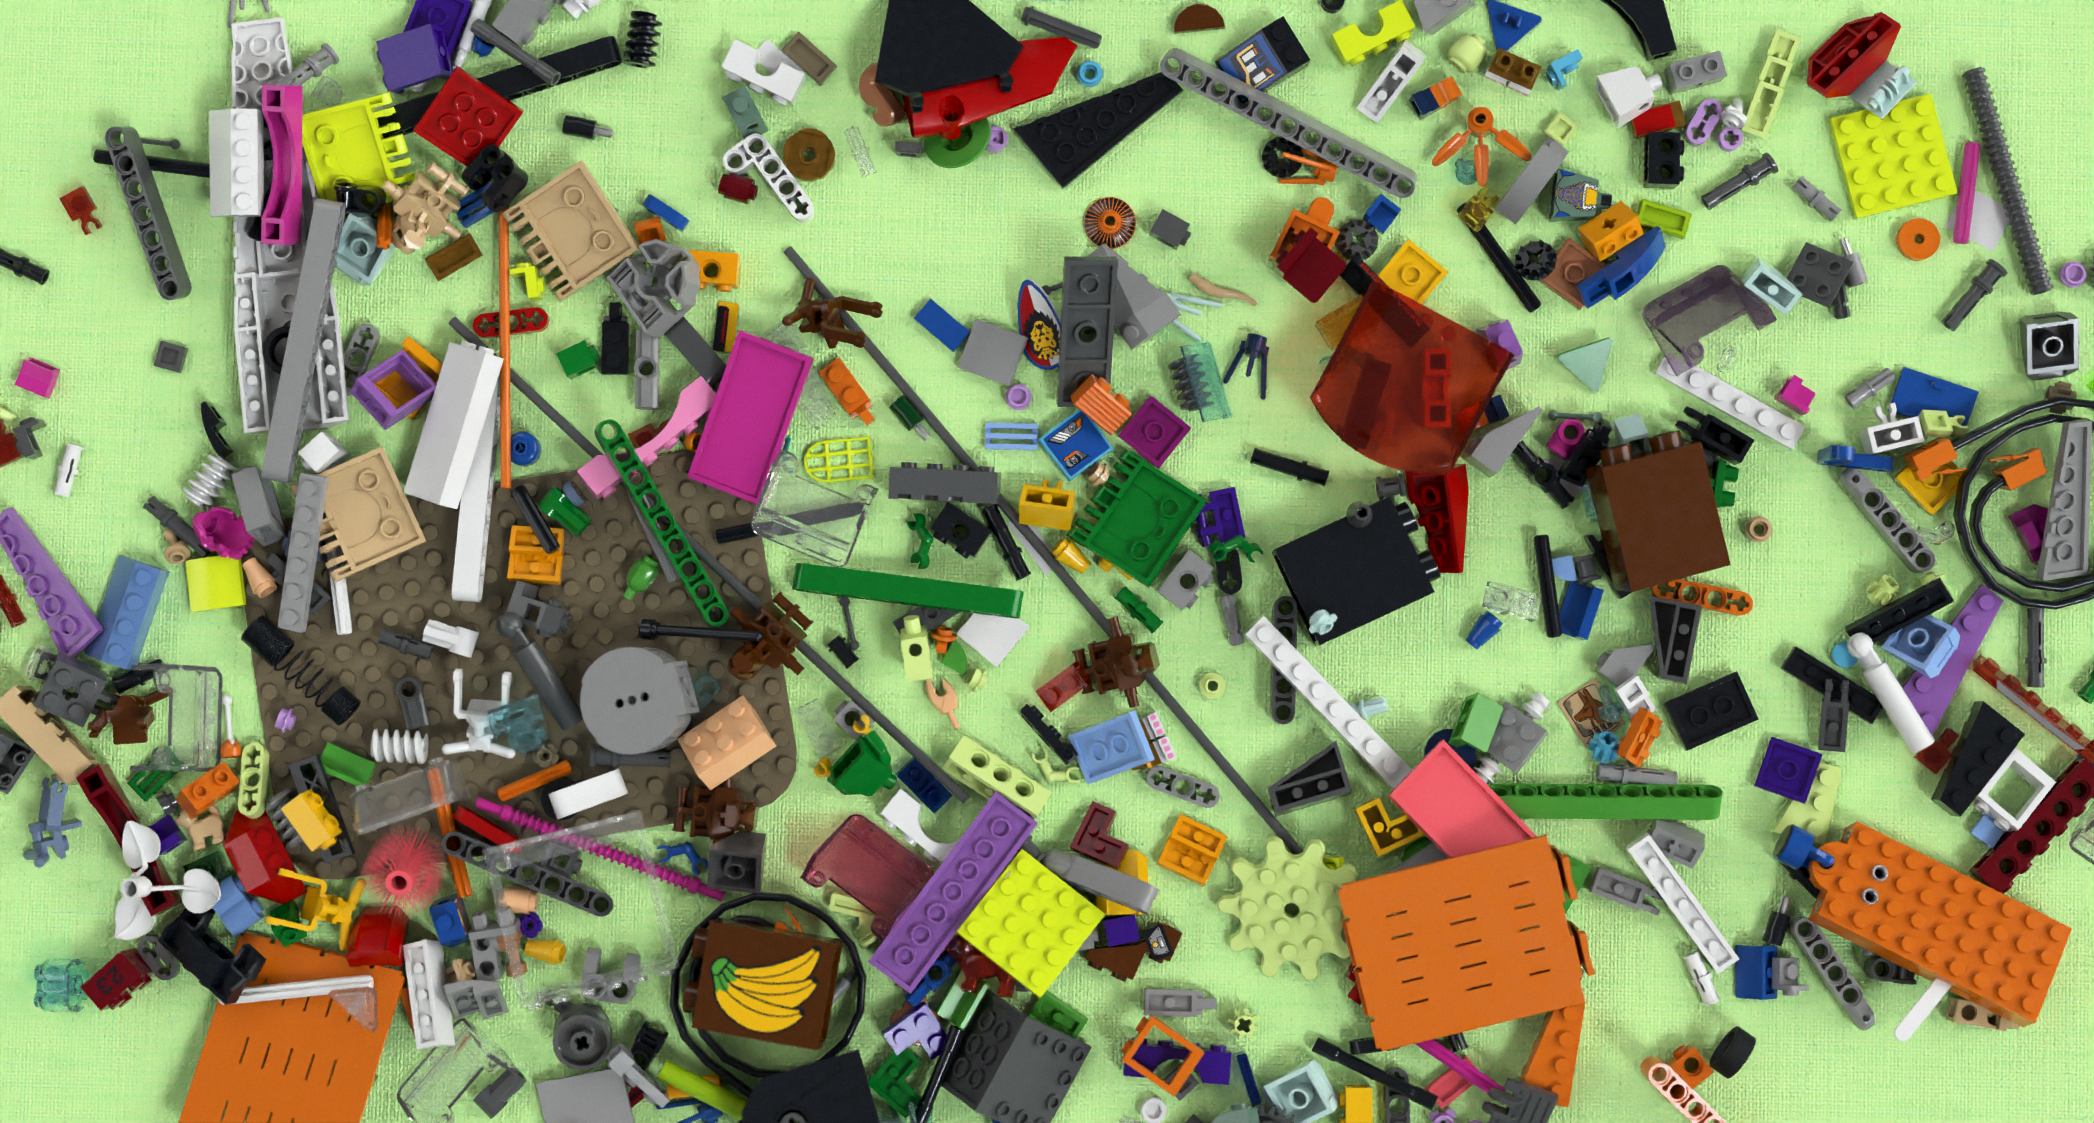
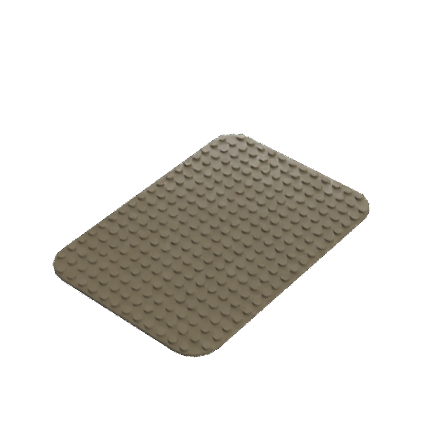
M685 451L661 455L651 465L646 467L643 464L676 522L763 603L767 601L772 602L762 535L722 544L717 543L715 531L718 529L760 521L757 504L688 478L687 475L695 456L694 452ZM577 470L511 480V489H501V482L493 484L481 602L455 601L452 599V581L460 502L458 509H454L418 497L407 498L427 542L346 578L352 633L347 635L337 634L332 599L315 616L308 615L306 632L300 633L279 628L290 640L294 641V646L289 654L277 664L276 668L284 667L301 650H304L303 654L293 663L286 677L294 676L311 659H314V662L301 675L297 687L307 683L321 668H324V671L310 686L307 696L316 693L334 677V680L321 694L317 705L326 702L337 689L345 686L349 692L361 700L358 709L346 722L337 726L333 720L321 712L322 706L315 707L318 694L311 698H305V691L308 685L301 689H295L297 677L285 680L284 675L287 668L275 671L274 667H270L266 661L262 660L251 649L265 744L270 755L269 770L273 796L288 788H293L289 798L297 797L299 793L288 765L317 754L321 758L327 742L377 762L375 757L372 758L371 756L373 730L378 729L379 736H382L384 730L388 729L390 737H393L395 730H399L400 737H403L407 730L401 701L396 693L398 682L407 677H416L424 685L423 694L431 725L410 729L409 732L411 738H414L416 731H420L421 738H424L425 734L428 733L429 747L425 763L419 764L417 759L414 763H408L406 758L403 763H398L396 758L393 762H387L384 757L382 762H377L378 764L368 786L362 788L326 773L355 854L324 864L319 849L311 852L305 842L294 848H289L288 844L293 838L284 839L282 836L287 829L279 830L280 839L291 861L300 871L319 879L340 880L369 874V872L363 871H371L365 869H369L366 868L368 867L366 865L371 863L367 861L370 858L369 856H371L370 854L375 853L373 851L375 850L374 848H379L377 842L380 845L382 843L384 845L385 843L382 840L388 841L384 836L387 835L393 840L395 833L398 837L397 840H399L400 836L402 841V836L406 832L407 844V829L409 839L410 827L412 841L417 835L414 848L415 846L416 848L426 835L423 844L428 839L434 841L429 846L430 849L431 847L433 849L429 854L435 855V853H438L436 854L437 858L448 862L447 853L443 850L441 844L443 836L427 776L429 772L434 770H441L443 772L453 814L459 805L469 808L521 839L525 843L522 849L548 845L549 841L561 843V839L555 841L553 836L547 838L545 833L540 835V831L534 833L532 828L526 830L525 825L519 827V823L512 824L511 820L508 822L500 820V816L475 807L479 797L501 806L507 804L512 806L514 811L520 809L521 814L527 812L529 817L531 815H534L535 819L540 817L542 822L548 820L550 825L552 823H555V827L561 825L563 830L569 828L570 833L576 831V835L580 836V834H583V837L587 838L588 836L597 837L674 824L675 811H673V806H676L678 790L676 787H690L686 807H693L695 785L702 784V786H706L696 774L681 745L676 740L669 746L657 750L671 751V759H668L670 760V768L620 765L617 769H620L628 794L580 811L571 819L556 820L545 813L541 805V794L547 784L504 802L499 799L497 789L544 769L539 767V764L535 763L532 757L535 747L540 743L555 745L559 755L557 763L564 760L570 762L572 773L561 778L572 780L576 784L616 770L609 765L590 767L591 744L602 747L597 743L596 737L589 731L583 719L571 728L562 731L514 657L513 651L515 646L510 638L502 636L497 630V619L507 611L516 582H508L507 579L512 525L530 526L512 496L514 488L524 485L537 505L553 486H556L564 493L563 485L572 480L586 498V502L576 507L588 515L592 521L578 537L538 507L549 528H562L565 530L561 585L528 583L539 587L535 600L544 603L547 602V599L563 603V609L570 611V615H573V618L568 624L569 631L567 634L563 633L562 636L553 634L552 638L536 634L538 629L526 625L524 631L528 640H536L578 707L580 708V694L583 686L581 680L585 672L595 660L609 651L625 647H651L669 653L676 658V661H687L700 712L690 714L691 721L682 735L743 695L756 710L775 742V748L732 776V788H739L741 791L739 801L756 802L759 808L773 803L788 789L796 772L797 747L783 665L778 669H773L766 664L753 678L741 681L728 671L727 666L729 659L733 657L736 650L744 645L742 640L660 635L659 638L654 640H644L640 637V624L644 618L655 619L661 625L741 630L743 627L730 614L732 610L738 606L751 618L755 617L758 612L698 556L699 562L728 610V619L723 625L711 626L706 624L700 617L679 579L668 582L660 564L657 565L658 574L655 580L645 591L637 592L632 600L625 598L623 593L628 587L626 577L634 562L638 558H644L646 554L652 556L657 561L658 559L626 489L619 483L615 486L617 490L606 499L600 497L596 500L577 476ZM636 471L637 475L631 480L635 484H639L641 475ZM646 493L654 501L652 494ZM293 517L283 519L287 535L289 530H292ZM656 519L661 531L665 530L667 527ZM255 539L254 542H251L253 547L246 548L248 552L241 558L242 565L247 560L256 558L274 577L273 573L276 569L267 559L273 553H278L285 561L287 560L285 556L286 551H283V540L263 547ZM672 539L669 543V548L674 554L678 553L681 549V544L677 539ZM323 554L322 562L316 561L314 579L332 596L329 569L325 565L328 562L327 554ZM689 561L685 562L682 566V572L685 576L688 577L694 572V566ZM242 567L247 604L244 605L247 627L261 615H265L269 621L278 626L283 587L276 581L277 589L272 594L259 598L257 594H253L246 572ZM703 584L698 585L695 589V594L699 599L707 595V588ZM533 605L528 620L536 622L541 607ZM717 607L710 609L709 619L713 622L719 619L720 610ZM429 619L453 627L460 626L479 632L471 658L432 644L434 645L433 654L430 660L426 661L408 653L406 655L401 654L400 650L379 644L378 642L383 628H388L403 635L410 634L413 635L414 639L422 641L423 632ZM455 669H463V710H467L471 699L502 701V675L504 672H511L509 714L503 721H497V741L495 743L514 749L516 754L512 759L483 752V750L444 754L442 752V746L445 744L469 741V737H466L469 722H466V719H457L454 714L453 672ZM410 681L404 686V691L407 695L413 696L416 692L415 684ZM282 708L287 710L292 708L293 715L297 716L292 730L287 729L285 733H281L280 729L275 728L279 712ZM544 753L543 757L547 758L548 754ZM312 767V768H313V771H314V773H315V775H316L317 771H316V769H315L314 767ZM321 790L322 795H323V798H324V801H325V798H326L325 793H324L323 790ZM686 813L685 822L691 821L692 813ZM454 818L458 832L508 851ZM339 839L342 850L344 852L345 848L343 842ZM475 846L471 850L472 857L486 855V850L482 846Z

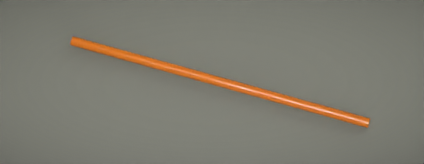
M509 204L498 212L500 358L504 359L500 369L501 489H511L509 223L506 222L502 215L503 212L509 209Z

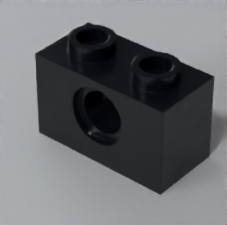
M947 502L931 526V530L935 532L933 534L934 538L945 545L948 541L957 546L954 551L966 559L970 555L975 558L992 533L990 529L949 502ZM958 525L967 528V535L963 539L953 537V529Z

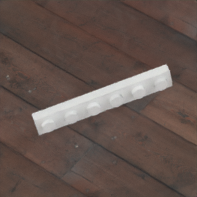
M1669 350L1666 351L1654 375L1789 450H1793L1805 426Z
M1645 833L1628 845L1626 848L1717 974L1738 961L1739 957L1649 833Z

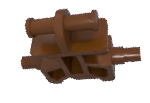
M781 591L773 598L772 602L767 601L760 607L761 611L753 618L747 613L745 614L738 606L730 613L743 627L741 630L760 631L763 635L760 641H743L744 645L739 647L733 657L729 659L728 671L738 680L745 681L753 678L766 664L773 669H778L784 665L788 669L790 668L797 676L805 669L792 654L795 651V646L807 637L804 631L814 621L809 620L799 610L800 606L798 604L793 605L782 595ZM774 602H775L778 606H780V607L786 612V614L783 613V612L774 604ZM793 618L801 627H803V630L791 619Z
M1118 616L1108 618L1111 638L1097 643L1092 641L1088 644L1092 665L1087 666L1084 654L1085 648L1072 651L1077 665V670H1075L1076 676L1080 677L1083 689L1082 694L1095 691L1090 679V673H1094L1100 695L1114 689L1124 690L1129 708L1137 707L1139 702L1136 687L1142 685L1145 681L1144 674L1154 673L1160 666L1156 646L1151 641L1134 645V634L1131 632L1123 634Z
M732 776L712 790L702 786V784H696L693 807H686L690 787L677 786L676 806H673L675 817L672 831L685 832V814L692 813L690 837H710L714 844L736 833V831L752 832L757 828L759 806L756 802L739 801L741 791L739 788H732Z

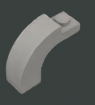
M1547 137L1495 210L1516 225L1561 165L1569 151L1562 147L1560 143Z

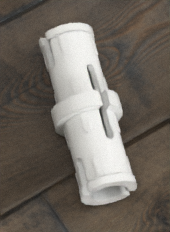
M66 443L61 466L58 465L57 468L59 474L53 494L70 498L74 477L79 473L77 466L83 447Z
M1694 951L1685 955L1683 959L1693 977L1691 982L1697 986L1704 1006L1718 1002L1720 997H1718L1711 981L1712 974L1707 972L1700 952Z

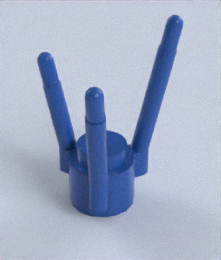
M696 1098L668 1102L663 1108L659 1105L656 1106L657 1109H668L701 1104L697 1106V1114L677 1123H692L698 1119H701L702 1122L705 1121L704 1123L719 1122L718 1118L723 1116L722 1111Z

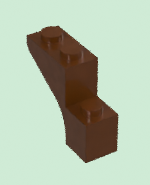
M1157 921L1155 926L1160 924L1163 926L1174 954L1182 936V931ZM1144 939L1136 944L1094 947L1086 951L1084 959L1089 960L1088 966L1102 971L1103 967L1113 971L1111 976L1126 982L1127 978L1133 980L1145 951L1150 953V950ZM1150 953L1148 958L1153 960L1152 955ZM1173 954L1162 959H1159L1156 962H1159L1161 964L1164 960L1170 962Z

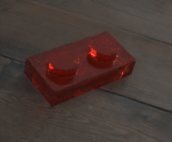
M1076 661L1035 692L1048 710L1052 712L1092 682Z

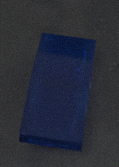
M914 757L896 773V776L934 814L953 796Z

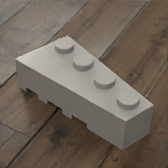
M508 0L492 23V26L505 38L522 48L524 44L527 46L535 37L534 31L540 24L544 25L549 20L552 8L556 4H561L563 0Z

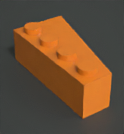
M1585 1003L1546 1013L1541 1030L1531 1048L1530 1056L1521 1072L1520 1080L1557 1093V1106L1569 1107Z

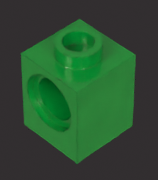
M585 340L556 353L566 376L571 380L599 367L596 360L600 356L594 344L589 346Z

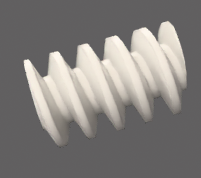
M208 454L207 457L211 464L201 463L205 472H194L199 480L189 479L188 482L192 489L184 487L181 489L189 500L205 511L207 509L204 504L213 505L214 503L210 495L214 497H219L220 495L216 487L225 489L226 484L223 479L232 480L229 470L239 471L233 463L219 455Z
M378 729L373 730L371 756L372 758L375 757L377 762H382L385 757L387 762H393L396 758L398 763H403L406 758L408 763H414L416 759L419 764L425 763L429 747L428 733L425 734L424 738H421L420 731H416L414 738H411L409 730L405 731L403 737H400L399 730H395L393 737H390L388 729L384 730L382 736H379Z

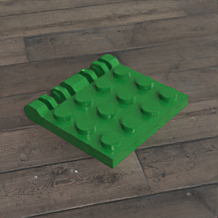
M1124 450L1119 460L1134 470L1132 471L1118 462L1113 467L1118 473L1128 478L1123 484L1114 477L1109 476L1106 483L1119 492L1115 493L1106 486L1100 485L1090 499L1095 505L1105 510V512L1102 513L1089 504L1084 508L1088 515L1099 520L1095 527L1081 518H1077L1075 521L1077 526L1090 534L1087 535L1072 526L1066 535L1077 544L1084 546L1149 588L1206 505L1207 500L1130 451Z

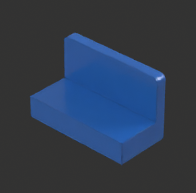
M1575 582L1569 583L1559 612L1562 634L1580 640H1588L1604 592L1603 589L1597 587L1590 588Z
M1736 945L1735 953L1739 957V960L1735 962L1736 998L1777 999V990L1772 989V957H1777V946Z

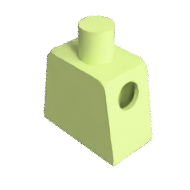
M918 615L906 616L903 618L905 628L900 629L906 681L933 678V667L927 626H920Z

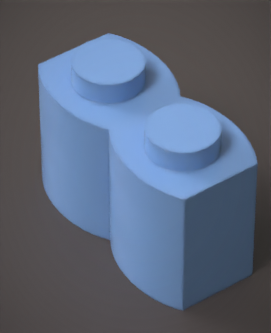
M231 875L219 883L221 890L220 900L212 908L220 916L222 922L234 937L241 935L265 917L262 913L264 907L257 898L252 899L239 877Z

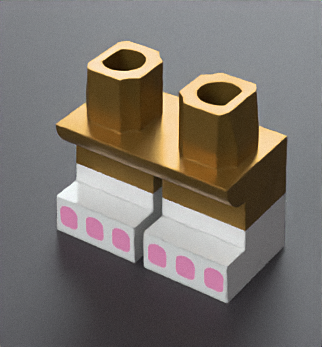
M1498 48L1493 54L1483 77L1502 86H1505L1507 80H1509L1508 89L1528 97L1541 70V66Z
M1157 712L1139 720L1147 741L1166 733ZM1168 736L1149 743L1154 760L1131 768L1132 771L1144 767L1149 769L1176 758L1177 756Z

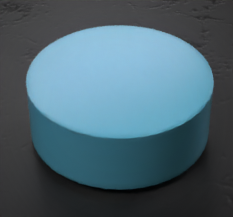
M1847 642L1837 643L1831 650V660L1840 668L1852 667L1858 661L1856 657H1853L1848 652Z

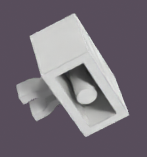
M1891 403L1887 405L1889 409V414L1887 415L1889 422H1887L1886 415L1881 411V406L1873 408L1876 418L1880 421V425L1859 431L1864 453L1873 455L1925 442L1919 417L1916 416L1897 421L1895 418L1897 412L1896 404Z

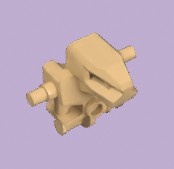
M433 161L427 166L425 172L436 177L439 180L438 182H435L418 170L415 173L416 179L410 186L404 185L401 188L389 180H386L381 186L393 198V209L399 214L392 223V243L407 255L415 252V249L422 248L425 243L426 234L436 237L442 232L457 240L462 233L447 219L454 209L458 211L461 208L459 198L447 189L450 187L460 197H464L469 187L456 180L454 174L450 171L445 172L435 165Z

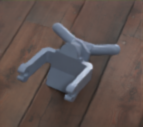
M45 777L43 779L38 821L28 824L34 850L24 851L23 857L26 860H34V865L38 868L43 867L49 861L48 846H51L57 857L60 859L66 858L65 851L69 850V844L66 835H62L61 831L82 827L81 820L77 818L62 821L65 794L68 791V787L65 783H61L62 790L57 792L59 781L56 778L52 779L51 787L48 786L50 778ZM48 830L50 837L43 838L42 831Z

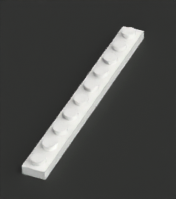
M1261 616L1243 634L1392 790L1411 772V768L1265 616Z

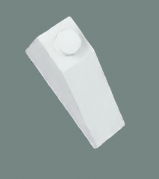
M1405 40L1356 109L1378 123L1423 63L1426 54Z

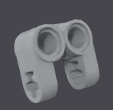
M588 947L581 980L582 994L591 1000L618 1004L630 1002L636 994L641 954L627 952L623 975L618 977L599 974L602 949ZM598 979L602 984V989L599 993L592 994L589 991V984L592 980ZM620 983H625L628 987V993L623 998H618L615 994V988Z

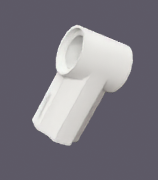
M429 619L423 632L422 641L447 648L450 652L471 658L479 632L460 626L453 627Z

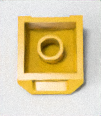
M1128 850L1119 869L1116 871L1148 883L1147 857L1138 850ZM1095 861V863H1098V864H1101V865L1106 866V867H1108V868L1114 869V868L1109 867V866H1107V865H1105V864H1102V863H1100V862ZM1096 895V907L1105 915L1143 914Z

